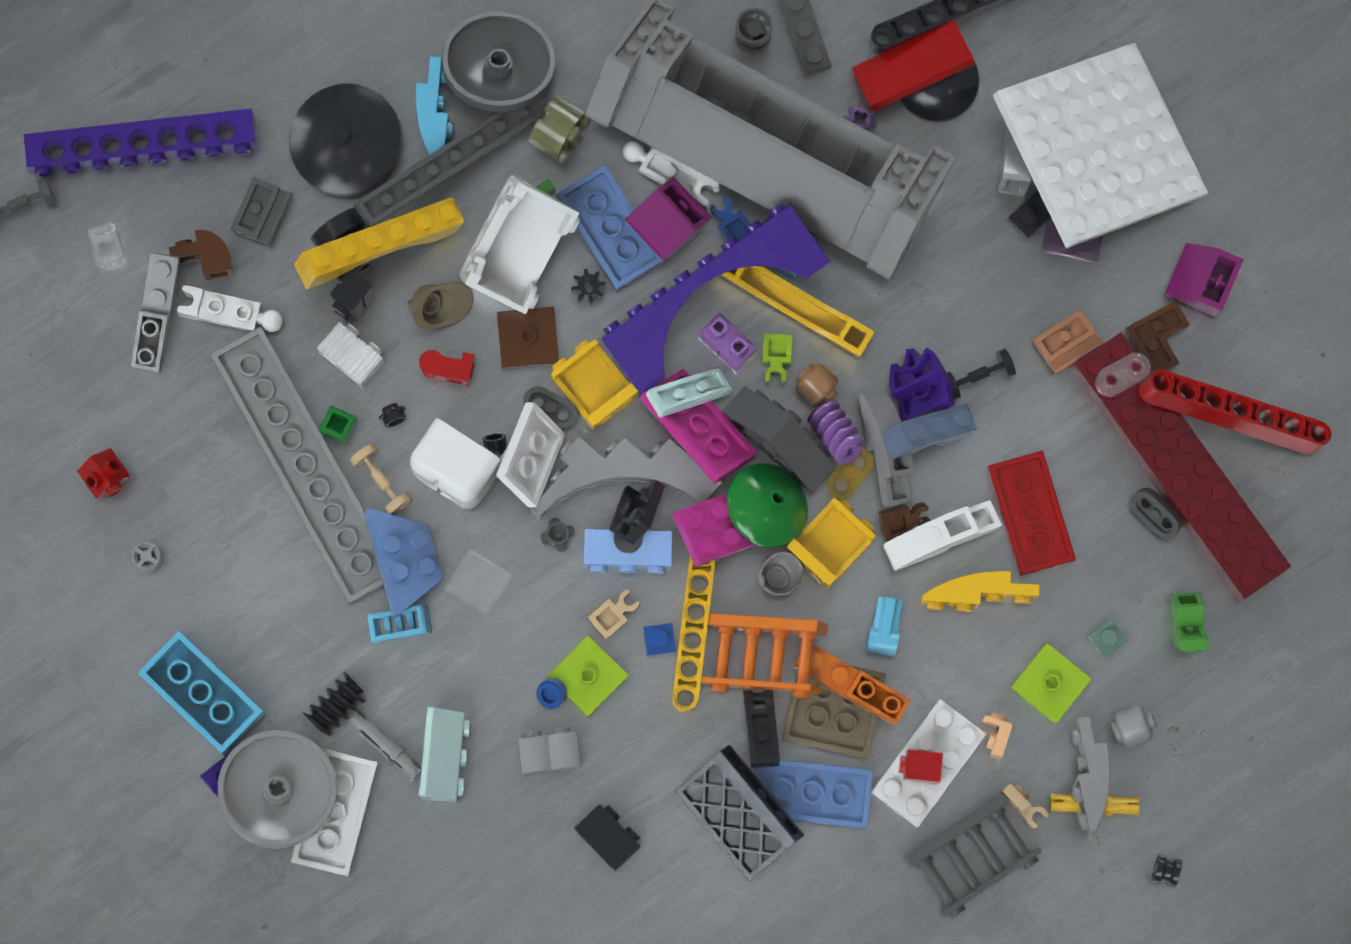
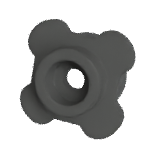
M552 518L549 520L546 532L542 533L541 540L544 544H551L556 547L557 551L562 552L567 549V542L570 537L574 536L575 529L571 525L566 526L558 518ZM560 532L561 536L556 537L555 533Z

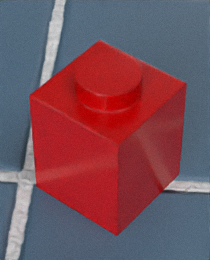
M908 749L905 756H900L898 773L903 774V781L938 785L941 780L943 753Z

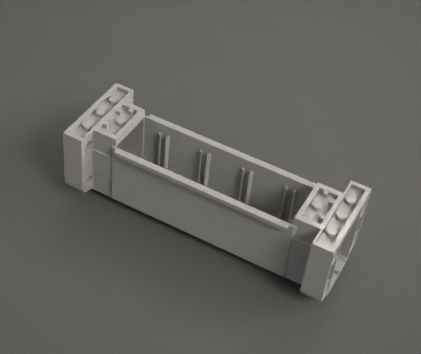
M649 0L608 54L585 116L606 128L612 125L628 135L635 137L768 210H771L780 203L784 206L790 203L811 233L867 262L866 268L890 279L926 219L956 156L936 145H933L926 158L898 143L893 149L894 145L746 65L699 40L693 42V33L670 22L676 6L664 0ZM705 94L718 96L731 108L747 111L756 122L752 125L703 99Z

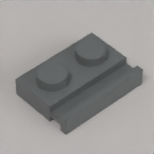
M253 177L231 226V230L270 246L292 198V193Z

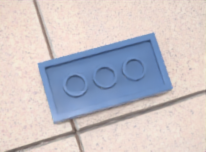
M606 165L556 193L559 201L579 212L578 218H580L577 229L616 291L664 263L625 221L626 217L634 209Z
M781 759L780 766L755 768V776L793 821L867 829L873 770ZM750 813V816L758 817L756 813Z

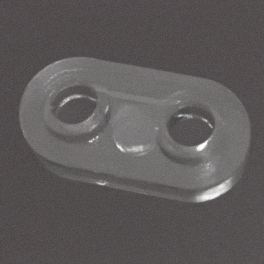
M1129 354L1103 368L1098 373L1095 379L1096 389L1103 396H1116L1144 381L1151 370L1150 362L1143 354ZM1139 363L1141 371H1134L1131 364ZM1113 376L1116 379V384L1109 385L1106 382V377Z

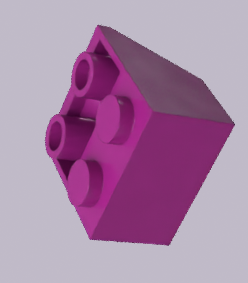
M673 176L647 197L626 217L625 221L664 262L698 236L712 217Z
M1186 243L1164 295L1217 318L1224 308L1244 259L1219 248Z

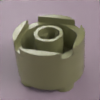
M557 95L544 109L547 111L544 117L537 120L531 132L529 142L536 149L564 164L569 158L571 151H577L584 139L580 134L582 130L587 129L592 120L585 116L586 111Z

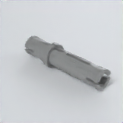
M361 710L350 718L347 724L387 759V763L390 766L394 765L411 782L417 779L421 774L422 766L410 757L403 745L399 746Z

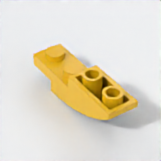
M1011 571L982 572L962 576L934 587L921 596L920 604H926L929 610H944V606H956V611L973 612V607H979L981 596L985 597L987 602H1002L1003 598H1014V603L1031 604V600H1036L1039 597V585L1011 583Z

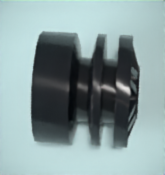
M353 207L323 224L312 235L311 241L317 247L369 227L356 208ZM382 256L352 270L360 274L373 266ZM346 273L338 276L336 279L341 281Z

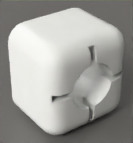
M435 418L410 457V466L414 476L420 482L436 492L438 490L442 491L440 495L463 509H472L482 501L497 478L496 474L506 450L498 458L495 454L447 423Z

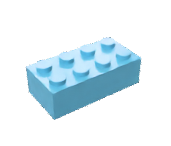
M180 631L138 672L152 688L224 756L266 715Z

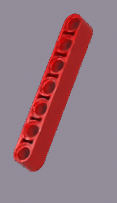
M1155 370L1139 386L1141 398L1149 404L1300 453L1314 454L1326 445L1332 437L1330 427L1323 421L1167 370Z

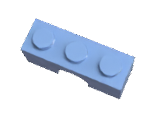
M585 529L584 567L590 568V572L606 573L607 568H619V573L626 574L636 573V569H648L649 574H665V570H671L672 531H646L643 534L640 548L633 553H624L615 546L614 533L612 531Z

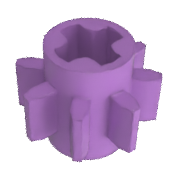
M861 104L860 108L855 110L850 106L848 109L850 117L843 116V118L854 123L855 118L858 121L864 119V126L860 123L857 125L869 132V128L874 129L877 127V122L871 121L875 111L868 112L864 109V104Z

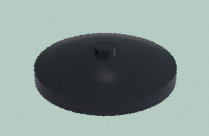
M336 84L313 94L299 108L289 133L291 158L300 175L315 189L338 197L361 195L382 184L395 169L403 146L402 127L395 110L378 92L358 84Z

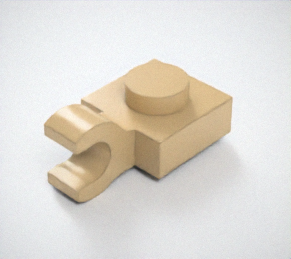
M1010 783L999 793H1004L1009 804L1018 814L1024 817L1027 825L1032 829L1038 827L1032 820L1034 813H1040L1043 818L1049 816L1043 807L1030 806L1031 804L1027 801L1029 795L1018 784L1014 787Z

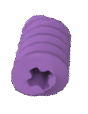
M830 401L812 411L807 422L810 423L818 438L822 440L823 445L828 448L830 455L834 457L836 463L845 465L853 462L861 455L863 450L861 445L864 438L861 434H857L858 430L855 426H851V419L845 417L846 413L844 410L839 409V403L837 401Z

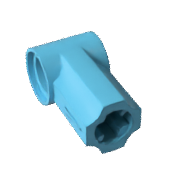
M878 597L873 627L870 628L866 652L890 657L896 656L900 634L898 626L903 601L889 597Z

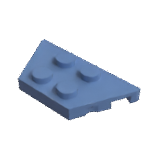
M367 509L364 512L391 613L393 618H395L443 579L428 524L374 509Z

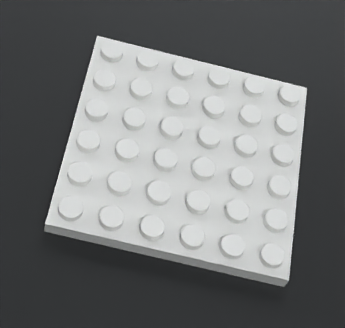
M1135 43L998 90L992 95L1066 249L1197 200L1208 194L1206 186Z

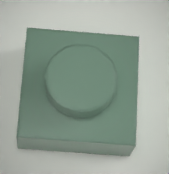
M1111 618L1087 637L1105 660L1129 641Z

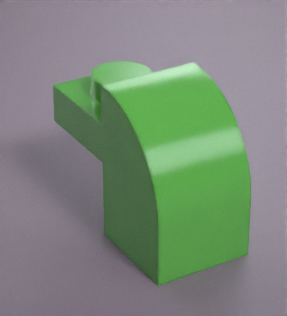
M1200 592L1171 594V635L1173 646L1178 648L1179 651L1196 653L1200 650H1209V638L1204 628L1205 605Z

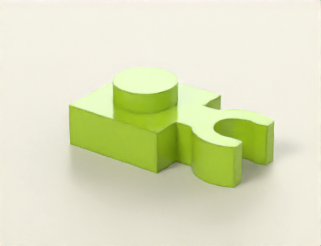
M764 333L762 363L770 364L765 373V382L767 384L770 383V375L772 373L780 374L781 384H785L787 373L782 366L791 365L793 335Z

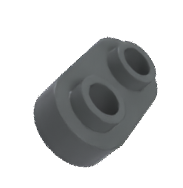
M540 386L532 387L525 393L524 405L525 403L533 402L536 398H541L544 403L540 408L561 430L570 429L575 425L578 413L576 406L572 402ZM565 411L569 414V417L566 420H560L558 414Z
M1142 488L1132 496L1130 501L1132 511L1157 536L1163 539H1170L1181 530V516L1155 490ZM1145 498H1147L1148 500H1150V501H1151V504H1148V503L1145 501ZM1166 518H1168L1172 522V524L1167 523Z

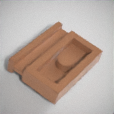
M1081 309L1032 341L1046 363L1053 370L1054 375L1062 372L1104 343L1098 337L1096 330Z

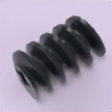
M345 671L343 672L346 680L345 683L336 679L334 682L337 690L329 687L326 688L329 696L328 699L320 695L317 697L321 705L320 707L310 704L309 708L312 714L309 715L302 712L322 733L328 736L332 735L329 727L330 724L337 728L341 726L338 720L339 716L346 720L349 719L346 711L347 708L355 712L358 710L354 702L355 700L362 703L366 702L363 695L364 691Z

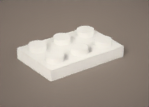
M535 402L525 403L496 474L527 507L538 506L566 435Z

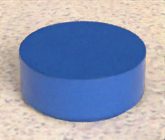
M548 678L538 686L537 698L544 707L555 709L565 702L567 689L560 680Z

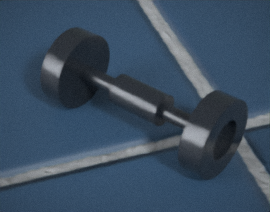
M1004 348L996 352L998 364L988 368L987 366L978 368L967 373V377L957 381L950 371L947 372L952 382L954 400L961 398L958 386L967 382L972 384L987 378L991 372L1002 369L1006 378L1016 375V370L1008 351Z

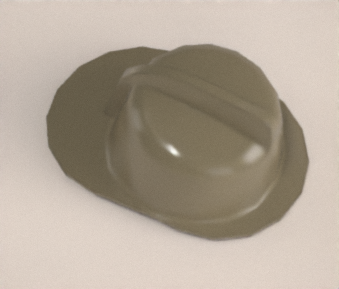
M459 281L440 285L429 284L423 285L414 293L412 300L408 301V307L412 310L415 323L419 328L428 331L462 321L469 314L473 306L474 297L472 290L466 284Z

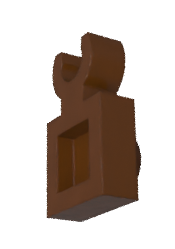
M920 502L915 504L911 510H909L906 504L879 511L881 531L885 541H890L912 530L914 525L920 526L931 521L927 516L919 518V515L923 511L929 510V507L925 503Z

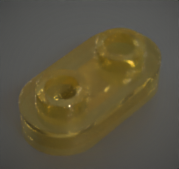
M862 448V453L857 458L863 461L864 466L862 468L854 467L853 462L845 465H838L827 482V490L832 498L835 497L837 500L849 499L868 476L874 463L873 457L868 450ZM844 482L847 488L844 491H839L836 488V484Z

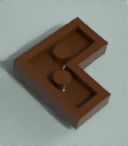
M1174 301L1126 327L1125 331L1144 364L1153 373L1158 369L1168 371L1179 365V361L1166 339L1188 328L1190 324L1178 303Z

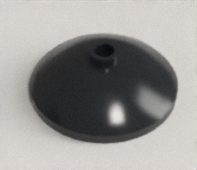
M974 64L900 99V102L912 115L925 121L945 122L955 119L966 112L976 98L979 88L978 68Z

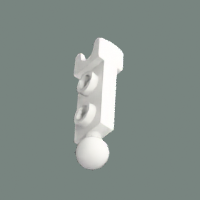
M629 141L623 147L625 159L630 162H642L639 168L640 173L661 185L674 176L705 210L708 209L709 202L701 193L705 190L717 193L720 189V183L657 149L651 148L649 153L645 152L643 144L639 141Z
M188 285L182 288L185 295L193 298L194 301L190 306H179L177 308V314L181 317L250 332L256 329L257 324H261L262 328L268 332L278 331L283 324V317L276 310L260 313L262 305L259 302L214 293Z

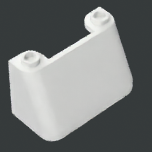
M511 175L501 190L461 267L460 278L464 284L526 315L528 309H533L539 299V294L536 293V283L561 236H566L568 232L572 234L576 230L580 218H578L579 212L522 179Z

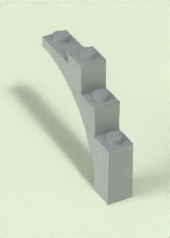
M578 437L574 442L570 439L560 450L562 454L560 463L566 469L563 471L560 468L549 481L552 485L546 492L543 491L538 506L532 507L531 513L541 520L556 505L575 493L596 485L618 481L652 484L657 480L665 485V488L684 495L695 504L711 499L721 488L722 482L719 481L714 484L690 455L670 438L665 443L659 441L651 450L650 455L653 457L649 459L625 437L620 442L615 440L605 451L606 458Z

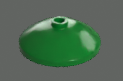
M758 463L744 468L732 479L727 491V510L733 525L744 538L758 546L777 548L790 543L800 535L807 521L808 506L803 489L790 473L776 465ZM773 496L778 499L779 503L774 501Z

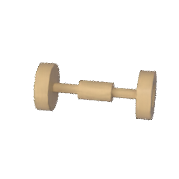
M372 443L356 452L349 461L355 468L364 463L367 464L372 471L371 476L374 481L392 499L384 510L394 515L408 506L413 499L408 492L396 497L390 488L391 483L381 469H377L370 460L378 452Z

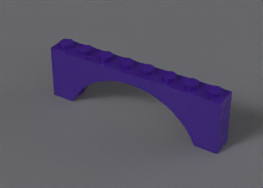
M780 203L768 212L770 217L760 223L757 219L744 229L746 234L737 240L733 236L721 245L723 250L713 257L709 253L697 262L699 267L693 272L689 273L688 270H685L673 279L676 284L667 290L664 286L650 295L652 301L645 306H642L641 303L637 304L626 312L629 316L621 323L615 320L603 329L605 334L602 335L601 340L641 395L665 379L663 352L668 330L683 303L703 284L725 272L751 266L781 268L797 273L807 279L830 263L829 258L790 203L786 206Z

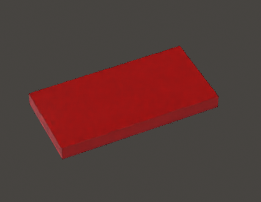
M952 20L852 67V71L871 111L874 112L976 63L955 20Z
M1043 450L988 465L987 470L1019 576H1025L1076 561Z

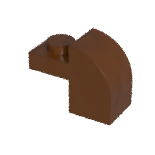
M195 230L197 242H192L190 239L177 241L175 246L169 247L170 255L181 257L180 263L200 259L203 275L206 280L235 275L232 258L226 244L213 232Z

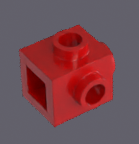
M111 448L90 456L77 470L96 499L105 495L112 497L118 494L124 488L122 484L130 477Z

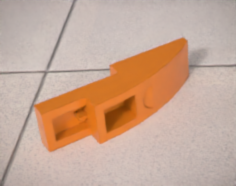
M812 645L809 677L816 680V683L873 715L895 726L898 724L911 701L909 698L862 670L853 668L817 645ZM799 657L793 665V667L797 670L799 664Z

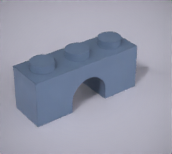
M966 403L899 422L883 432L882 436L891 459L894 460L915 454L934 444L939 447L960 441L978 429Z

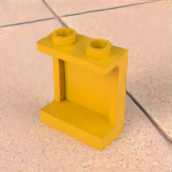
M596 338L591 342L585 340L574 350L576 354L568 360L565 357L560 359L552 366L554 371L550 373L553 382L565 397L576 406L577 412L593 432L639 395V391L635 386L626 380L602 350Z
M835 497L830 500L829 504L800 535L789 543L785 550L795 555L803 568L827 590L876 538V535L873 533L875 531L874 527L864 518L861 520L856 518L852 514L854 509L844 499L841 498L838 501Z

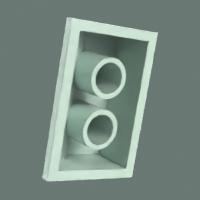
M434 707L427 708L419 796L424 800L457 802L458 796H463L465 779L460 778L461 766L466 767L468 750L462 749L463 737L469 738L470 720H465L466 715L464 712Z

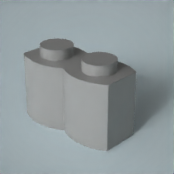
M560 727L552 729L553 734L541 735V731L523 733L524 738L518 739L522 775L581 768L576 731L570 732V727Z

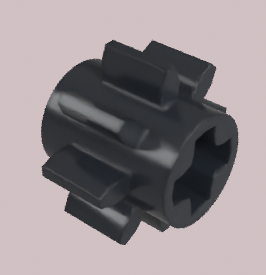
M584 269L583 276L574 275V281L578 283V286L571 287V293H579L578 303H581L584 299L589 301L590 306H593L595 298L598 297L603 300L604 295L599 289L605 288L606 282H599V271L593 275L589 274L587 269ZM586 282H590L591 286H593L590 293H587L585 288Z

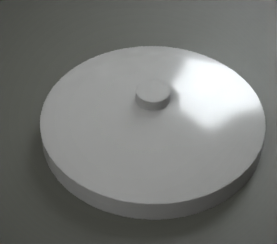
M265 731L252 735L242 741L226 758L218 780L219 804L227 823L245 840L268 848L291 847L310 839L329 819L336 799V776L329 758L312 740L291 731Z

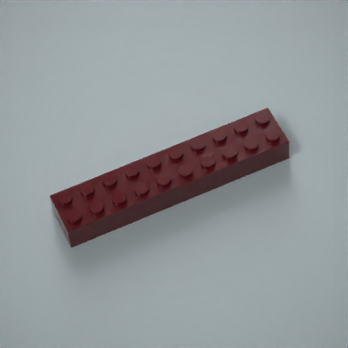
M1122 332L1074 364L1070 371L1161 497L1179 513L1182 518V526L1238 603L1292 567L1180 413L1149 404L1141 398L1139 386L1152 373Z

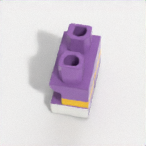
M720 312L700 331L701 334L698 336V339L715 355L721 352L718 358L736 375L757 355V347Z

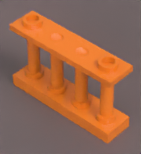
M709 613L708 625L717 628V633H720L715 677H702L701 679L702 683L711 686V691L728 692V688L792 692V696L797 698H810V694H820L821 688L808 684L813 640H816V635L827 636L828 624L819 620ZM735 630L744 631V635H747L742 679L727 678L731 636L735 635ZM762 632H772L771 636L774 637L769 681L754 680L758 637L762 636ZM789 634H799L801 639L796 683L781 682L785 640L789 638Z

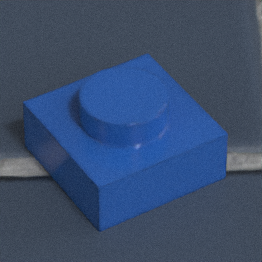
M672 623L643 627L647 657L676 653Z

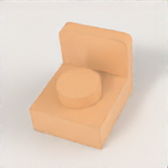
M991 712L990 716L984 715L981 723L997 728V732L991 731L986 748L991 749L990 757L1000 760L1003 757L1013 724L1007 722L1008 718L1006 716Z

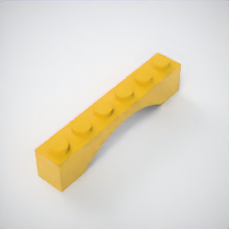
M453 197L303 251L294 263V266L307 290L329 282L385 254L414 245L430 244L452 236L465 221Z
M763 266L739 268L719 275L859 359L875 335L873 330L812 297Z

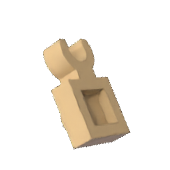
M628 589L619 595L618 602L615 605L608 599L587 617L605 640L609 639L628 622L624 616L626 612H634L640 606L639 601H636L631 606L624 603L625 597L630 594Z

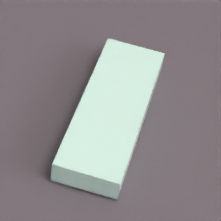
M718 366L651 388L646 393V396L659 418L727 396L733 389Z

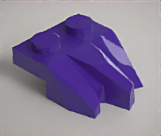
M928 347L924 350L922 356L915 349H906L904 365L902 367L897 363L891 365L889 376L891 395L898 400L901 422L945 410L955 405L951 379L937 355Z

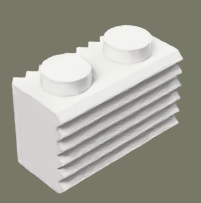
M339 322L317 347V350L355 383L364 388L385 363L381 356L383 351L371 341L368 344L359 338L361 333L348 323L344 326Z

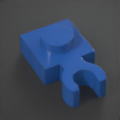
M725 196L723 202L727 208L724 211L717 210L714 204L711 205L710 210L715 218L723 221L717 225V228L724 239L727 241L735 236L738 240L746 234L744 229L750 225V222L742 210L735 214L732 212V202Z

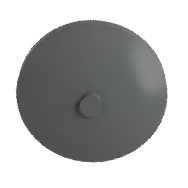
M494 11L469 17L451 31L443 46L442 72L447 85L462 101L481 110L509 112L527 107L546 93L554 78L556 56L550 38L536 23L518 14Z

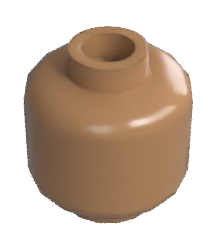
M809 364L795 380L798 382L797 392L812 406H818L822 402L826 404L832 401L838 394L835 390L838 385L837 377L822 364H816L815 366Z

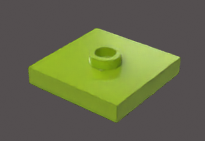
M588 635L547 675V678H556L565 685L567 698L587 717L629 677Z
M1046 643L1012 684L1010 689L1055 725L1092 679Z

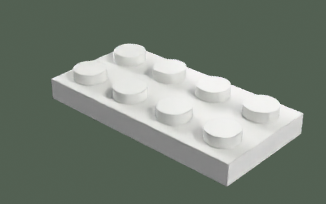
M939 699L871 791V794L918 828L986 736V733ZM908 749L943 753L940 783L937 785L903 781V774L898 773L900 756H905Z
M321 748L329 758L336 776L337 791L334 808L325 825L314 836L295 845L291 863L349 877L378 762Z

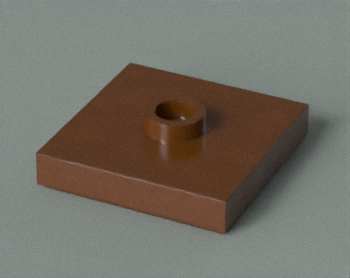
M554 307L528 309L526 315L517 310L497 312L502 370L554 365L559 361Z

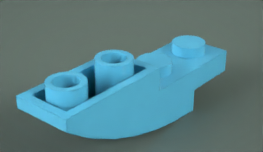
M430 56L428 84L416 83L417 117L428 156L446 145L448 139H453L454 122H449L448 113L439 112L444 111L445 94H440L441 83L446 84L442 72V57Z

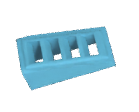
M427 604L409 606L398 617H395L397 629L395 633H393L391 617L393 616L391 610L367 614L371 643L432 633ZM414 613H417L418 622H419V628L416 627V620H415V614H414ZM405 614L407 615L409 630L406 631L403 621V615ZM381 618L384 620L385 635H381L379 619Z

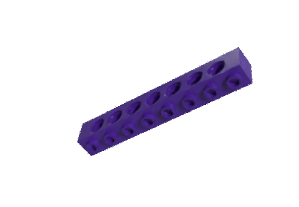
M252 108L24 134L26 166L29 172L37 177L51 176L52 172L56 171L74 174L81 172L82 168L91 167L93 170L100 171L109 169V165L120 164L121 167H134L138 165V162L149 161L150 164H161L170 158L188 161L194 159L197 155L215 158L222 156L223 152L232 151L235 154H248L251 152V149H258L255 116ZM231 129L234 131L233 136L228 140L219 138L223 130ZM202 132L206 134L205 139L200 143L191 141L195 133ZM167 136L177 137L174 145H163V141ZM138 140H149L147 147L139 150L135 148V143ZM110 143H120V147L116 152L109 153L106 151ZM84 145L91 146V151L88 155H78L80 147ZM56 148L63 149V153L58 159L49 158L52 150Z

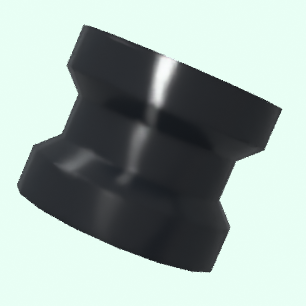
M1158 854L1151 881L1157 884L1164 882L1169 887L1176 888L1181 873L1182 860H1169L1165 855Z

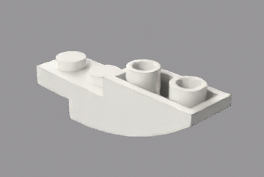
M988 500L970 508L965 506L922 524L884 543L883 547L894 571L942 554L948 548L998 530L1002 524L991 501Z

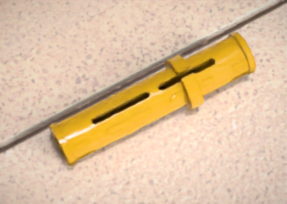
M1051 793L1050 812L1081 813L1079 802L1074 803L1072 795ZM1108 793L1103 813L1106 817H1112L1113 814L1138 816L1140 805H1138L1140 802L1139 797L1113 796V793Z

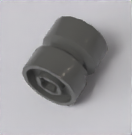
M749 8L740 13L737 18L735 41L737 46L745 53H761L770 44L773 23L766 11L760 8Z

